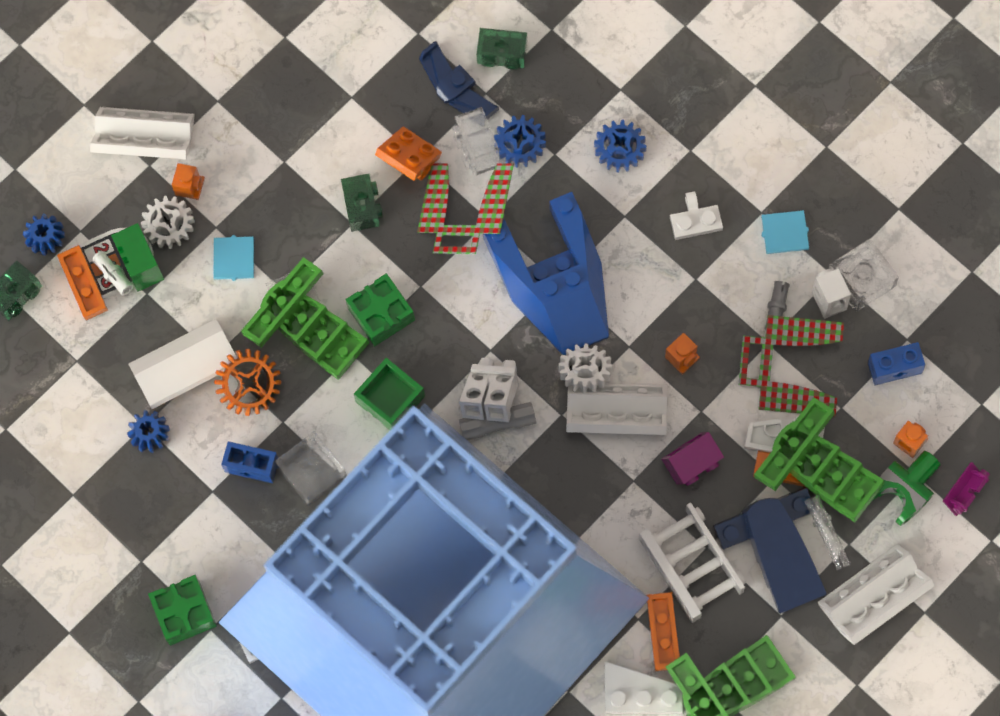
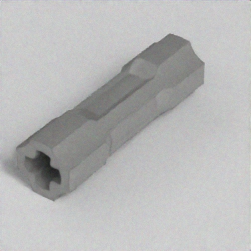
M528 402L512 406L510 408L511 416L509 422L489 421L486 416L484 420L459 419L462 436L466 440L483 437L485 434L536 424L532 403Z

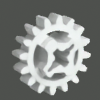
M164 196L163 202H159L157 198L154 199L156 205L148 204L149 213H142L145 221L141 222V226L145 229L143 231L145 237H150L151 244L158 241L159 248H162L164 243L168 245L169 249H172L175 242L178 246H181L180 240L182 238L188 240L187 232L194 231L192 225H190L195 223L194 217L190 216L192 214L191 208H186L187 205L184 200L178 204L177 197L175 196L171 201H168L167 196ZM164 216L171 222L172 228L165 223Z
M585 344L584 348L581 349L578 345H575L574 351L567 349L566 356L561 355L560 380H565L566 387L573 385L574 392L579 388H582L583 393H586L589 388L596 392V386L604 388L605 381H610V374H612L611 357H606L605 350L598 352V346L596 345L592 349L588 348V344Z

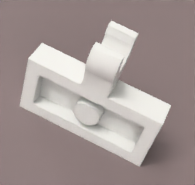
M695 191L685 194L688 211L670 215L675 240L723 230L718 205L699 209Z

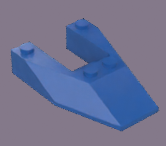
M572 192L550 200V212L568 249L565 252L526 267L505 220L502 222L500 234H483L485 244L511 301L552 345L565 356L567 349L575 350V345H578L581 349L584 348L585 344L590 346L609 338L602 263L583 214Z

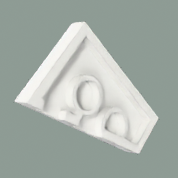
M798 417L785 420L775 419L750 422L744 449L771 453L779 432ZM824 429L818 435L821 438H823Z
M605 662V714L682 713V691L677 684Z

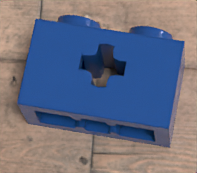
M919 342L870 354L868 366L875 386L922 374L925 368V361Z
M228 441L221 466L225 473L273 483L279 458L276 452Z

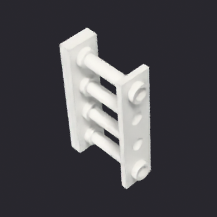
M692 503L686 505L688 516L658 534L655 532L651 534L647 528L639 533V540L688 618L694 623L701 618L702 613L700 610L703 609L702 606L734 587L739 595L744 593L745 586L743 584L746 581L739 570L735 571L704 524L705 517L700 508H694ZM694 524L701 537L673 554L665 555L660 548L662 542ZM708 545L715 558L685 576H678L674 570L675 564ZM721 566L729 579L699 597H691L687 590L689 585Z

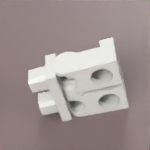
M481 358L478 364H472L471 373L468 376L459 400L463 418L484 420L486 416L489 421L509 422L511 416L510 408L519 385L514 360H505L502 366H494V361L490 358Z

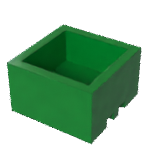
M138 223L111 235L137 292L164 280Z
M387 273L376 279L370 286H365L362 291H357L345 299L348 310L374 347L415 321L413 310Z
M388 358L383 360L354 393L356 403L370 412L374 418L378 419L389 430L425 397L424 388Z
M196 575L148 594L164 637L170 646L217 627Z

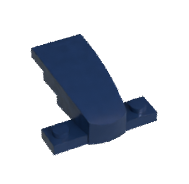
M806 487L777 499L765 498L757 500L748 505L741 514L713 525L723 550L745 540H751L757 563L760 565L767 588L770 589L780 614L827 594L812 558L793 523V520L816 511Z

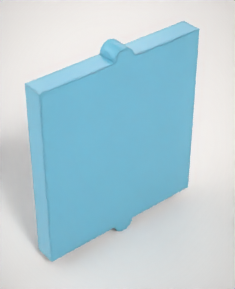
M804 210L761 215L763 225L761 236L765 240L766 254L809 250L807 236L809 228L806 227Z
M232 235L231 237L214 238V280L232 279V281H236V279L254 278V237H236Z

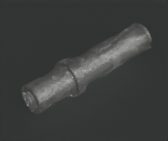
M816 495L805 500L804 502L814 520L812 524L818 528L836 567L835 569L839 570L843 566L850 565L851 562L830 521L832 517L827 514L820 496Z

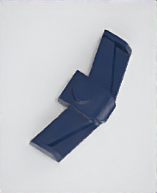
M434 41L422 51L419 60L435 87L437 95L444 103H448L479 124H483L499 111L497 105L471 90L476 85V82L461 65H458L453 70L451 69L437 41Z

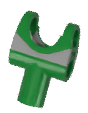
M923 451L907 470L895 460L880 476L885 484L873 498L872 502L878 496L881 497L887 493L899 496L903 503V511L895 522L900 526L904 525L934 495L924 484L941 466L940 462L927 451Z

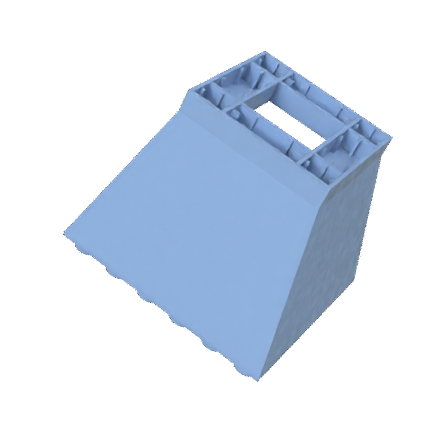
M424 403L419 410L413 406L264 564L266 572L219 621V624L321 716H545L644 606L649 597Z

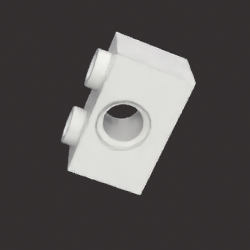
M839 268L833 271L827 269L820 272L815 279L812 294L823 318L826 319L847 310L851 293Z

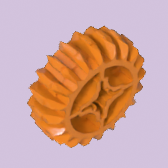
M245 349L244 357L240 350H236L237 359H234L231 354L227 355L230 363L220 362V365L225 368L224 372L220 370L215 372V374L222 376V380H214V384L222 385V388L215 390V393H224L225 395L219 401L225 403L229 400L230 402L226 407L228 410H231L236 405V414H240L242 408H244L246 416H250L251 408H253L255 414H260V405L264 410L269 409L265 402L266 400L275 403L276 400L270 396L271 393L280 394V390L273 389L274 384H281V380H274V376H278L280 371H271L276 363L272 361L266 364L269 356L266 354L260 360L259 350L254 352L253 357H251L250 349ZM243 362L257 363L247 373H242L235 369L238 364ZM262 369L267 377L266 390L258 383V377ZM230 374L238 382V387L233 396L228 387ZM238 375L246 378H250L252 376L253 386H255L257 390L253 387L248 386L244 388L242 384L245 383H242L243 379H241ZM250 391L261 396L259 399L249 403L239 401L242 396Z

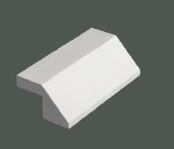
M100 107L95 115V136L90 143V151L95 153L186 159L191 148L194 114Z
M214 319L129 363V366L151 409H154L218 376L215 374L216 370L224 372L225 368L220 365V362L223 361L229 364L230 361L227 359V355L231 354L234 359H237L218 321Z
M605 383L604 388L596 386V392L589 388L586 393H583L582 388L574 392L573 385L568 387L566 432L666 435L667 385Z
M896 544L817 603L838 631L855 645L935 585L929 576L917 568L911 554Z

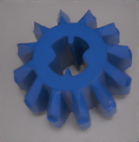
M43 213L39 220L36 216H33L34 223L26 222L25 226L28 230L23 231V236L26 238L25 244L27 247H32L31 250L35 254L41 251L42 255L45 256L49 249L52 253H55L54 246H62L63 243L60 239L65 238V233L62 231V223L57 222L56 217L53 215L48 218ZM46 232L47 235L42 237L41 234Z
M147 410L143 411L142 418L135 414L134 418L137 422H129L128 426L132 430L127 432L128 437L133 438L131 440L132 446L139 445L138 449L141 452L148 446L150 453L154 452L155 445L162 449L161 440L168 441L169 437L165 433L170 431L169 425H165L167 421L165 417H159L156 411L149 416ZM149 428L153 429V432L151 434L148 432V435H145L144 431L146 429L148 431Z

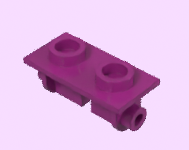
M971 462L943 499L944 504L955 516L967 512L968 507L976 498L973 493L981 491L984 485L988 483L990 474L984 469L979 471L974 463Z

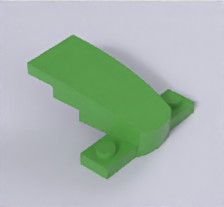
M303 257L284 281L278 282L266 293L260 305L261 308L241 332L245 337L262 348L278 329L304 354L339 380L367 347L369 341L349 327L347 322L328 311L326 306L306 295L324 273L320 268Z
M813 397L799 417L779 432L774 441L772 452L755 472L754 476L757 480L776 491L790 473L831 507L853 522H856L885 484L884 480L865 469L861 462L843 453L839 446L818 436L835 412L834 409Z
M768 635L747 649H743L726 663L723 662L704 678L687 653L666 666V669L683 693L684 708L688 716H733L796 679Z

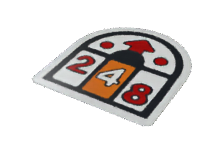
M126 228L110 230L90 239L81 247L103 299L119 291L111 282L106 281L103 272L92 262V258L98 252L104 251L115 265L118 264L122 268V273L133 283L111 237L112 234ZM145 237L148 246L153 254L152 246L149 240Z

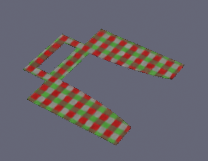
M434 163L432 165L417 233H437L433 253L476 254L480 234H500L514 163H497L483 196L476 225H444L449 190L448 163ZM443 235L473 236L471 247L441 246Z
M767 315L765 338L743 336L738 385L761 387L759 410L801 414L814 397L834 409L835 414L833 417H836V397L802 386L771 382L770 376L773 345L809 346L843 341L844 322ZM750 343L762 344L759 379L747 378Z

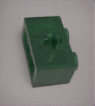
M480 28L476 53L477 64L485 67L505 66L511 70L525 68L528 44L527 32Z
M370 174L341 179L351 232L379 227L378 218H382L383 215L380 203L375 204L374 196L379 195L376 181L371 182ZM365 199V204L361 205L360 200Z
M17 260L0 277V314L8 321L12 317L18 316L29 299H34L42 287L38 278Z

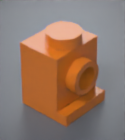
M178 163L172 181L175 195L199 200L205 177L199 175L197 167Z
M683 333L666 348L665 358L683 375L700 359V356L697 354L698 346Z
M907 421L896 435L893 444L914 458L928 440V435L918 423L912 424L910 421Z

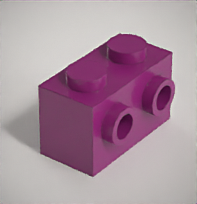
M701 432L661 460L676 484H686L688 486L699 479L698 475L703 471L710 472L719 466L718 461L723 459L724 456L709 432Z

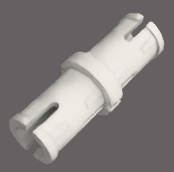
M104 251L94 255L92 262L103 272L106 281L111 282L121 295L125 296L133 290L134 284L122 273V268L118 264L115 265Z

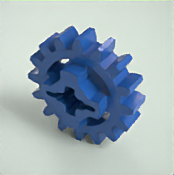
M522 115L520 120L512 116V122L510 123L507 120H503L504 128L497 127L498 134L494 135V142H496L494 148L495 151H499V159L506 157V163L513 161L515 162V167L518 168L521 162H523L525 167H528L529 160L536 163V155L543 156L541 148H546V141L543 140L545 139V132H540L541 124L534 126V118L525 121V115ZM520 135H522V141H521L520 146H519V148H518V144H517V143H518V141H519V139H520Z
M613 120L610 128L605 124L603 125L604 133L597 132V139L599 140H594V147L597 148L595 149V156H601L599 158L600 164L607 162L608 170L614 166L616 167V172H619L621 167H624L626 172H628L629 165L638 166L637 159L643 161L644 154L642 152H646L647 146L643 143L646 142V137L640 136L641 128L633 129V122L626 126L624 120H621L620 125H616V122ZM608 140L609 145L607 146V149L605 150L604 144H605V141ZM635 142V143H636V150H635V152L633 153L631 147L633 146V143Z

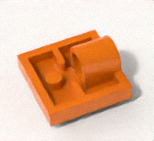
M403 126L377 148L375 155L415 181L416 179L423 180L427 176L432 165L440 159L442 151Z

